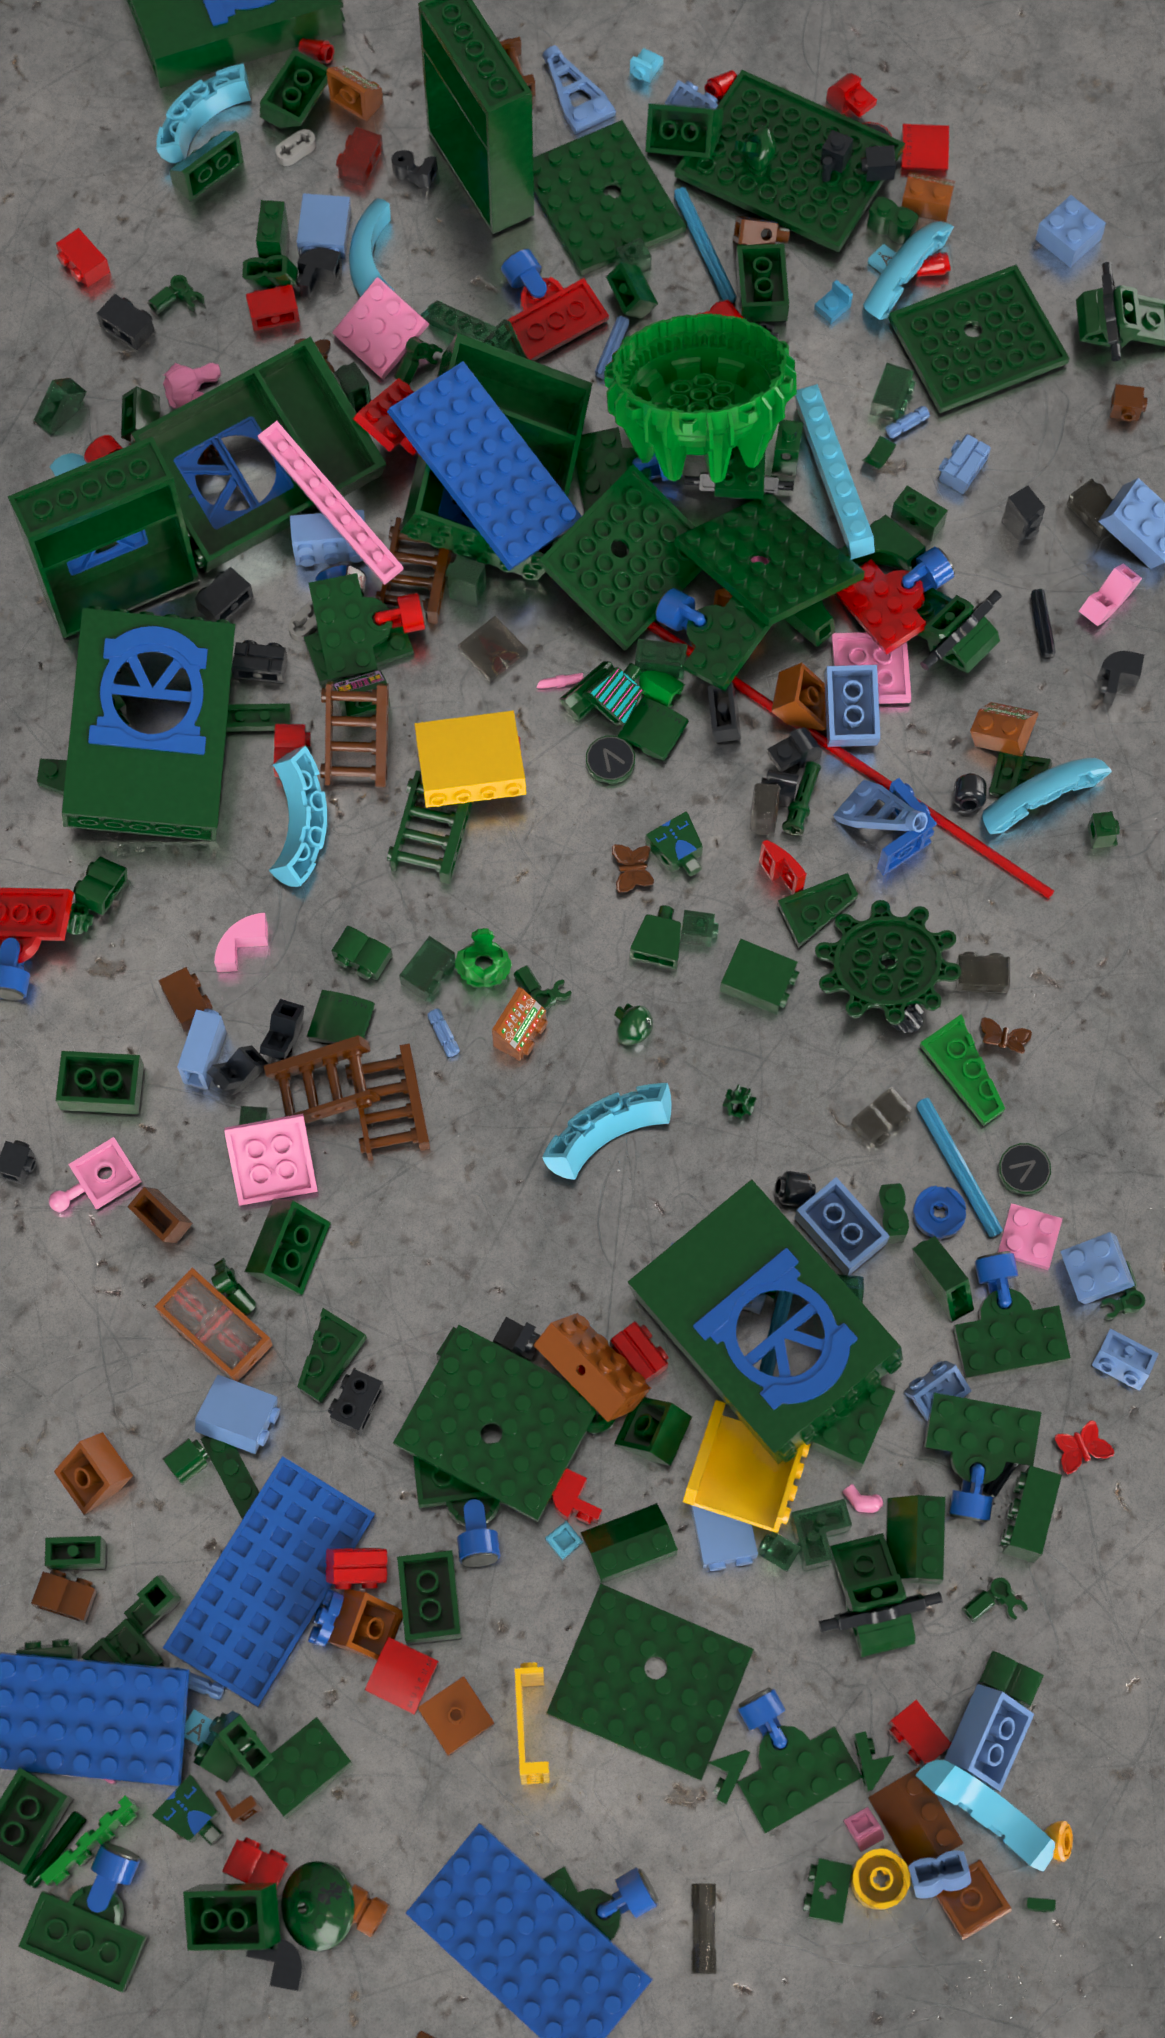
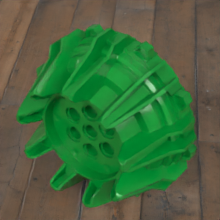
M722 314L682 315L671 317L667 320L663 319L643 327L642 330L635 332L631 336H626L622 340L621 346L612 354V361L606 365L604 371L605 386L608 388L606 391L608 412L615 416L616 424L624 429L639 460L642 463H648L652 460L653 454H655L664 476L671 481H677L681 478L686 455L688 454L704 455L709 479L714 483L721 482L726 477L732 448L738 446L745 464L748 467L755 468L762 460L778 423L785 418L787 402L797 394L795 360L789 356V345L786 341H779L776 336L770 334V331L754 322H748L747 319L723 316Z

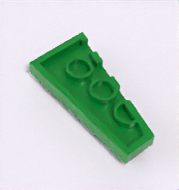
M960 1014L920 1042L919 1046L984 1126L1003 1113L1005 1107L992 1079L985 1069L982 1057L978 1054L971 1033L969 1034L965 1026V1020L962 1014Z
M126 1795L120 1799L118 1803L121 1807L102 1816L99 1819V1828L96 1831L91 1829L83 1834L76 1842L77 1848L74 1851L71 1848L65 1851L40 1875L46 1885L52 1886L56 1884L59 1886L71 1875L68 1871L76 1864L79 1866L85 1864L93 1856L91 1853L93 1849L99 1844L109 1843L115 1837L113 1832L121 1825L126 1827L137 1817L136 1812L140 1809L135 1801Z

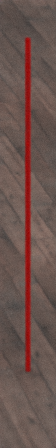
M654 621L647 628L688 657L694 650L693 647ZM735 676L732 681L734 688L775 715L772 711L773 701ZM791 725V726L794 727L795 729L804 728V727H798V726H793V725ZM808 728L820 746L875 783L882 785L887 790L890 789L891 780L843 748L827 747V737L815 729ZM926 805L930 811V816L939 826L1046 898L1050 899L1053 895V889Z

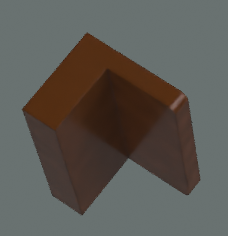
M219 1789L215 1792L228 1815L237 1825H241L262 1810L261 1805L252 1795L236 1806H233L223 1791Z

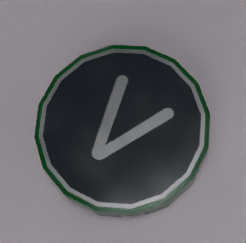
M606 735L597 738L590 744L586 752V767L589 774L596 781L617 784L626 780L633 772L635 753L632 746L625 739Z
M1018 1143L1009 1147L1002 1154L998 1165V1176L1002 1184L1015 1194L1033 1195L1040 1192L1047 1185L1051 1175V1162L1046 1153L1039 1147L1029 1143Z

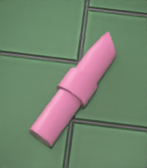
M583 673L563 674L541 679L537 688L566 687V685L577 684L584 678Z

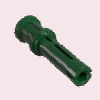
M806 762L795 800L788 806L789 814L787 820L782 824V829L788 834L800 836L804 833L803 824L805 818L810 814V807L808 805L819 771L821 770V766L816 762Z

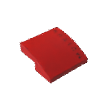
M902 124V142L905 143V148L901 156V169L948 171L949 126Z
M768 840L763 841L759 863L773 882L781 877L792 894L802 891L807 873L801 865L778 845Z
M388 1637L368 1680L365 1691L415 1715L439 1661Z

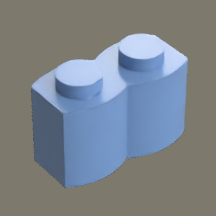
M949 1851L940 1855L937 1859H919L908 1866L914 1892L918 1898L934 1897L943 1890H960L971 1883L970 1871L963 1851Z

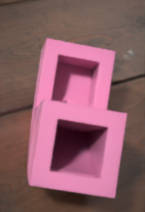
M1125 564L1115 567L1100 590L1088 597L1079 612L1095 625H1101L1123 604L1142 578Z
M265 913L245 917L225 932L215 953L214 964L217 972L238 971L237 947L268 946V923Z

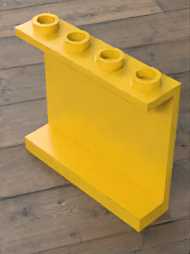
M514 710L414 723L426 808L527 795Z
M715 1400L683 1502L778 1533L781 1523L787 1524L791 1508L786 1507L787 1502L794 1501L798 1486L793 1485L795 1478L799 1480L801 1478L805 1464L800 1463L801 1456L807 1457L810 1444L806 1445L803 1443L796 1449L798 1453L795 1457L786 1463L782 1461L778 1465L742 1421L723 1415L726 1403Z
M536 1662L521 1663L520 1668H515L522 1785L550 1783L549 1761L526 1763L522 1687L544 1686L543 1667H538Z

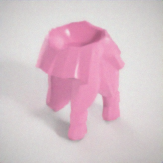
M177 363L172 365L163 375L165 376L163 385L169 406L177 409L203 395L204 393L198 392L201 384L217 382L221 376L219 365L208 363L195 369Z

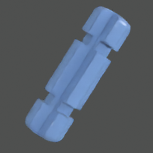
M920 406L913 413L910 412L896 420V423L887 425L885 428L887 435L890 438L897 437L902 431L905 432L919 424L920 421L923 422L928 419L930 413L927 407Z
M438 1008L428 1013V1019L431 1025H433V1029L441 1045L444 1047L446 1055L453 1057L460 1052L459 1046L454 1041V1036L446 1020H444L441 1010Z
M189 1672L188 1689L204 1695L207 1693L209 1697L216 1700L221 1699L225 1689L224 1686L217 1682L211 1683L209 1679Z

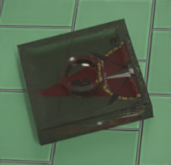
M496 616L458 644V649L490 682L528 653V649Z

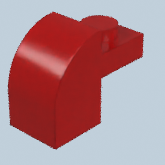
M847 73L827 90L826 101L840 114H844L850 109L860 118L876 106L877 99L861 85L862 79L853 73Z
M569 1469L565 1470L553 1493V1504L556 1512L567 1522L572 1513L577 1514L575 1518L583 1523L590 1525L592 1521L598 1524L602 1515V1509L579 1499L587 1484V1478Z

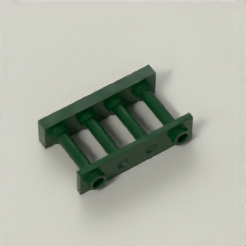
M416 770L414 778H409L406 793H409L395 845L394 847H389L387 861H390L391 871L395 872L397 871L399 861L436 869V872L440 875V882L450 884L473 802L458 803L457 811L451 814L415 806L418 793L424 794L421 771ZM412 816L447 823L449 827H452L450 835L446 834L444 837L409 829ZM405 839L442 846L445 850L444 857L434 859L403 852Z

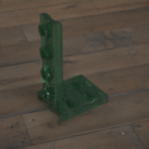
M438 300L430 304L420 314L429 325L453 336L459 333L527 359L513 326L508 320L504 319L497 326H494Z

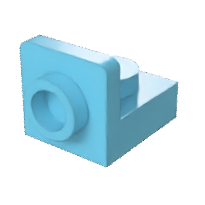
M643 48L638 57L633 56L631 58L630 74L637 79L650 83L662 66L664 57Z

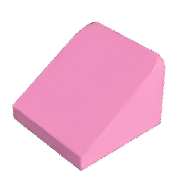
M868 1807L843 1820L860 1851H864L884 1839L882 1828Z

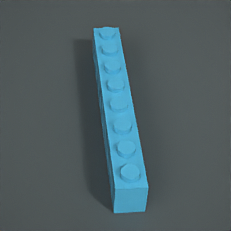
M818 384L798 389L795 395L796 408L803 423L804 431L850 558L852 560L875 553L871 528Z

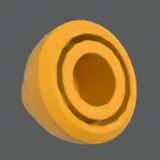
M1058 1821L1049 1825L1044 1832L1055 1842L1053 1859L1065 1862L1070 1857L1072 1851V1829L1067 1821Z

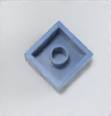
M1070 195L1039 223L1035 240L1071 268L1102 239L1106 223Z
M1111 1232L1060 1251L1078 1301L1085 1305L1135 1286L1117 1236Z

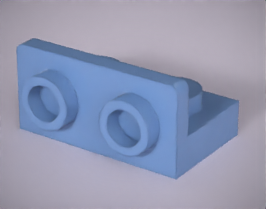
M679 80L665 101L667 104L717 108L718 106L716 103L717 99L707 92L702 95L697 92L698 87L691 82L686 81L684 84Z
M1110 1328L1092 1366L1128 1386L1141 1390L1151 1373L1159 1353Z
M940 1361L934 1364L929 1373L911 1381L910 1387L904 1390L906 1396L912 1398L926 1421L929 1419L933 1393L963 1398L972 1391L957 1366L953 1363Z

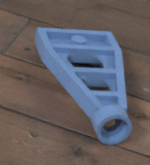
M551 46L543 52L542 58L548 65L563 116L575 135L616 116V110L605 93L569 62L557 46ZM570 73L576 82L563 87L559 77ZM581 89L591 97V100L574 107L571 104L569 95Z
M863 780L833 814L837 822L854 828L921 832L925 829L928 822L927 815L924 812L914 810L882 785ZM878 800L885 803L875 816H865ZM895 809L902 811L895 820L887 819Z

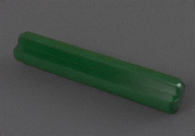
M73 1811L24 1877L23 1881L31 1888L38 1887L42 1881L40 1875L60 1857L86 1822V1818L79 1812Z

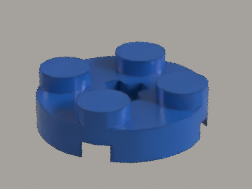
M928 1187L918 1195L912 1211L914 1222L922 1233L931 1238L934 1236L938 1240L949 1238L958 1233L965 1222V1201L953 1188ZM944 1207L946 1209L944 1212L945 1217H936L933 1208L941 1209Z
M327 1589L322 1604L325 1606L323 1608L318 1607L313 1623L318 1625L317 1627L313 1626L308 1642L323 1647L326 1646L334 1629L333 1624L336 1616H339L344 1595Z

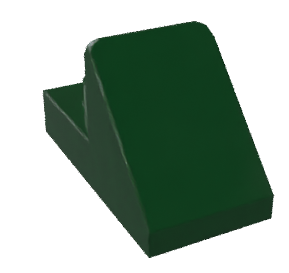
M865 1731L855 1733L852 1737L866 1793L874 1789L894 1755L872 1760L871 1755L875 1754L874 1742L872 1737L867 1738Z
M743 1750L707 1763L709 1767L727 1775L725 1779L720 1777L713 1793L718 1796L715 1802L726 1806L750 1755L749 1751Z

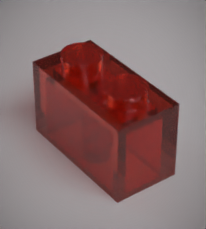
M356 127L353 134L347 137L344 152L340 153L337 157L336 166L338 167L339 177L365 186L383 151L382 135Z

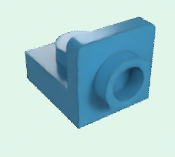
M835 280L832 283V290L815 303L814 309L829 323H833L851 307L853 294L847 285Z

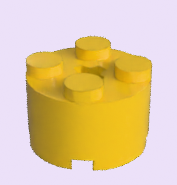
M874 1849L862 1855L854 1863L850 1886L854 1896L862 1905L874 1910H884L897 1905L903 1900L910 1886V1872L904 1860L894 1852L887 1849ZM877 1872H880L881 1876H886L887 1878L882 1887H880L879 1883H874L873 1878L877 1876Z

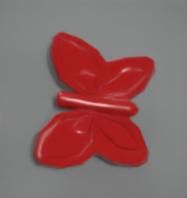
M1094 1420L1088 1421L1083 1426L1081 1434L1075 1432L1073 1437L1069 1434L1058 1433L1054 1438L1057 1446L1064 1452L1061 1457V1464L1066 1474L1073 1473L1080 1467L1082 1455L1085 1461L1091 1460L1089 1454L1095 1458L1107 1459L1114 1456L1115 1453L1107 1441L1098 1438V1427Z

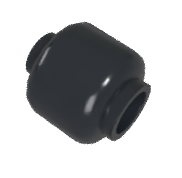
M968 773L956 779L954 783V802L964 811L971 812L976 811L985 804L987 783L984 778Z
M786 1171L776 1180L775 1196L779 1197L780 1202L784 1205L800 1207L816 1193V1186L812 1184L811 1177L807 1173Z

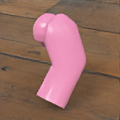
M853 1484L842 1491L853 1508L858 1512L875 1513L883 1506V1499L880 1495H861Z

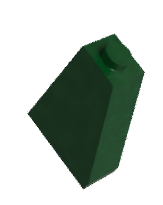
M934 1236L912 1248L917 1268L949 1320L953 1322L974 1310L969 1278L939 1240Z

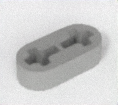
M303 129L279 143L276 147L278 163L283 166H290L310 154L316 147L315 135L310 130Z
M312 600L289 621L290 636L296 641H304L303 637L313 634L318 629L315 614H312L314 609ZM304 625V631L298 630L296 632L295 626L302 627Z

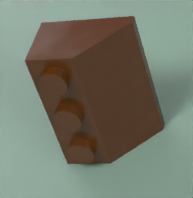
M920 1767L868 1797L907 1866L923 1858L937 1859L940 1855L964 1844L936 1794L916 1776Z

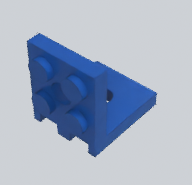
M900 778L891 783L889 791L914 810L924 812L927 815L928 822L923 831H907L882 849L877 869L883 876L931 843L929 838L934 835L932 828L937 825L930 816L928 807L916 799L911 786L907 783L904 784ZM898 809L893 811L896 816L902 812Z

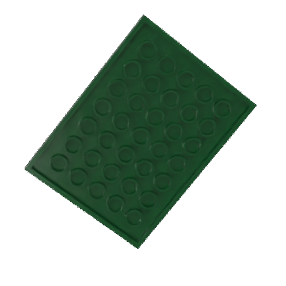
M741 70L717 106V108H723L722 133L712 157L684 156L674 171V177L839 252L885 181H866V174L861 172L860 164L861 157H865V148L894 146L895 161L897 162L905 148V143ZM766 126L775 138L776 153L771 163L758 172L749 165L742 151L734 150L735 140L744 141L756 128ZM834 130L853 138L852 157L842 173L833 170L830 181L824 182L821 179L822 147L831 131Z

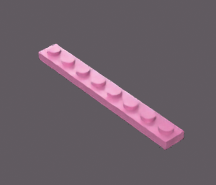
M278 421L258 435L259 441L384 585L404 570L401 563Z

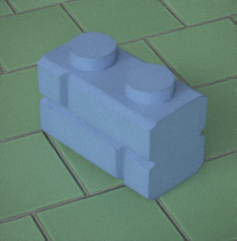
M969 434L965 435L962 441L957 440L951 449V453H953L949 459L945 457L938 469L941 471L940 482L964 494L989 458L990 446L978 441Z

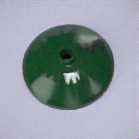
M313 1861L299 1866L289 1876L281 1899L282 1917L288 1933L297 1944L312 1951L331 1949L346 1937L351 1928L355 1910L353 1891L346 1876L336 1866L324 1861Z

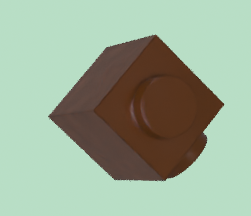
M1116 384L1111 397L1110 417L1119 418L1124 421H1138L1141 412H1145L1147 408L1148 398L1144 397L1145 387Z

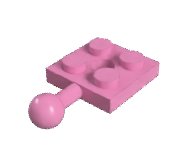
M113 1137L68 1164L79 1183L65 1192H53L49 1197V1205L54 1211H64L68 1208L70 1200L86 1192L97 1210L142 1181ZM109 1167L112 1169V1175L108 1179H100L98 1177L100 1169Z

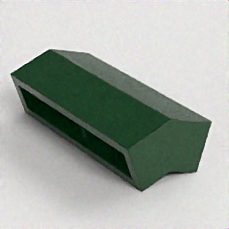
M610 661L600 663L559 698L565 710L577 722L595 707L582 696L583 692L609 669L614 668Z

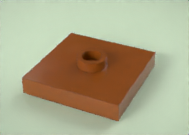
M464 1676L417 1707L448 1756L495 1724Z
M981 1859L968 1866L971 1883L967 1887L956 1891L943 1890L936 1895L937 1900L962 1940L1012 1911L1011 1906Z

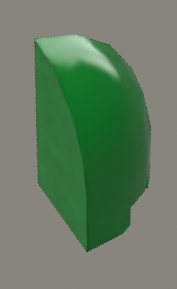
M645 671L639 677V684L643 689L642 693L645 698L658 702L668 708L673 706L671 701L674 695H680L685 686L678 679L660 671Z

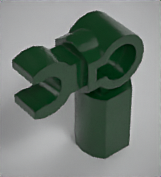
M175 275L171 278L170 286H165L150 298L148 305L158 315L171 305L177 297L182 301L185 300L187 308L194 312L195 305L192 301L197 300L203 305L204 297L201 293L193 291L185 276Z
M411 337L405 346L407 354L403 356L394 378H399L410 385L420 364L418 362L419 359H426L435 365L438 361L433 359V355L435 352L442 353V348L436 344L423 342L418 337Z
M528 965L516 970L513 974L520 987L537 1001L546 1012L549 1007L556 1004V1001H566L571 997V991L561 993L558 990L564 986V980L557 981L552 989L541 990V985Z
M222 1258L214 1264L216 1272L211 1278L212 1283L221 1294L226 1293V1298L244 1315H247L256 1307V1302L239 1283L237 1284L234 1277V1269H229L225 1263L226 1260Z
M1126 1261L1135 1286L1120 1291L1121 1293L1124 1292V1295L1119 1296L1118 1300L1106 1298L1100 1303L1101 1307L1109 1305L1113 1308L1112 1313L1106 1314V1320L1114 1319L1120 1312L1123 1314L1137 1313L1145 1304V1296L1142 1292L1136 1290L1138 1285L1129 1261Z
M1001 1577L990 1581L987 1591L982 1590L962 1607V1611L972 1622H975L995 1605L994 1600H997L1000 1605L1006 1607L1007 1617L1014 1621L1017 1619V1616L1013 1613V1607L1015 1605L1019 1606L1023 1612L1028 1610V1607L1024 1601L1014 1597L1015 1593L1011 1589L1009 1581Z

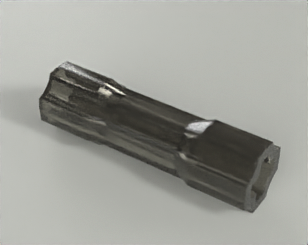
M691 1884V1906L693 1909L692 1974H716V1884Z

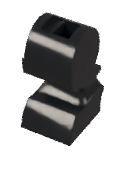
M408 150L397 151L391 157L393 174L397 178H409V182L415 183L419 188H430L438 171L436 157L430 156L425 158L421 166L415 165L413 152Z

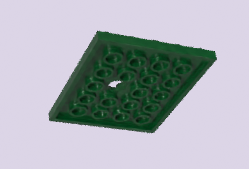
M623 120L533 157L534 196L581 276L686 232L685 223ZM609 185H616L621 189V194L613 198L611 195H605L603 190Z
M1017 264L890 312L888 315L893 329L939 413L1069 363L1070 358ZM971 323L976 327L980 326L982 333L977 337H970L964 332V327Z
M634 464L619 477L537 562L624 651L656 619V608L664 593L673 588L682 592L702 570L701 567L674 545L676 536L695 528V526ZM613 541H622L626 544L627 555L625 557L619 558L612 553L611 544Z
M764 494L763 499H754L675 537L674 545L768 627L864 579L865 571L773 494ZM762 556L767 558L769 563L766 565L763 562L752 563L751 558Z
M458 1325L397 1434L393 1445L538 1522L597 1410L568 1381ZM490 1423L498 1425L502 1430L501 1439L493 1444H488L481 1438L482 1428Z
M600 1583L546 1714L702 1781L708 1766L707 1763L710 1761L754 1649ZM658 1657L665 1662L667 1671L662 1678L652 1679L646 1674L645 1664L649 1659Z

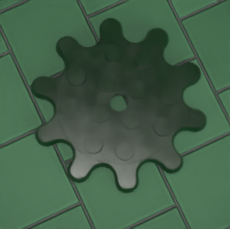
M878 900L872 904V914L867 920L858 921L849 914H840L836 917L835 926L842 933V938L835 943H819L815 948V954L820 960L834 965L831 973L821 977L819 987L826 994L838 991L848 993L850 1000L846 1004V1012L851 1018L861 1017L870 1008H880L885 1012L886 1020L890 1024L899 1025L905 1018L904 1009L908 1005L919 1004L929 1011H935L940 1007L942 999L934 990V985L941 981L954 982L961 975L959 965L947 962L942 958V952L950 949L956 943L955 933L950 930L938 933L928 931L925 928V923L929 918V911L925 907H914L907 916L897 917L892 914L887 901ZM890 959L894 961V964L885 968L881 962Z

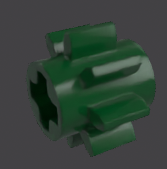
M82 903L72 904L67 926L69 933L79 935L84 931L88 932L89 926H92L94 915L89 914V909L86 905Z
M737 1085L734 1091L732 1089L727 1090L726 1098L722 1105L727 1107L729 1116L733 1115L742 1119L745 1113L748 1115L752 1114L757 1098L752 1097L750 1088L747 1089Z

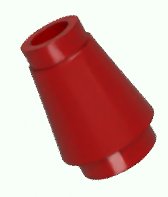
M303 38L299 43V52L321 64L330 63L334 56V46L329 41Z
M730 70L709 78L704 86L705 93L711 94L717 100L722 99L736 79L737 74Z
M938 252L927 257L923 261L921 268L917 271V276L946 275L945 272L951 271L947 252Z

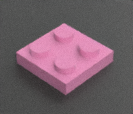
M1011 1203L998 1252L1011 1251V1253H1014L1015 1261L1048 1270L1063 1218Z

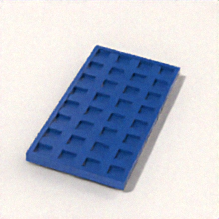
M464 361L391 406L387 411L509 571L566 533L580 519L581 514Z
M282 1456L166 1641L163 1649L258 1707L323 1601L327 1589H330L332 1586L331 1583L326 1581V1550L355 1548L375 1513Z
M0 1652V1769L18 1770L20 1767L28 1772L179 1786L182 1776L190 1669Z
M482 1823L476 1826L406 1912L417 1925L540 2038H606L653 1981L650 1975Z

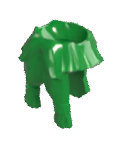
M488 928L477 929L472 932L471 938L474 942L458 951L455 960V968L458 974L461 975L462 979L467 980V984L475 988H489L501 984L502 980H505L510 973L512 967L508 952L492 941L495 936L493 931H490ZM486 956L492 959L493 963L491 966L483 969L476 966L475 961L478 957Z

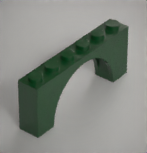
M885 514L870 525L875 553L852 559V561L858 566H862L872 559L878 565L912 571L917 566L916 558L926 552V546ZM846 545L839 548L843 554L851 559ZM823 600L784 619L816 647L835 633L834 618L825 609L822 603Z

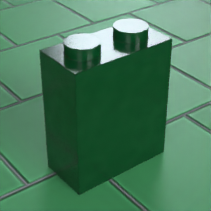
M261 200L256 235L258 256L263 259L273 255H284L287 257L290 232L285 202Z
M740 939L721 981L720 992L777 1015L779 1008H785L790 994L786 992L789 985L794 986L800 973L796 971L798 961Z

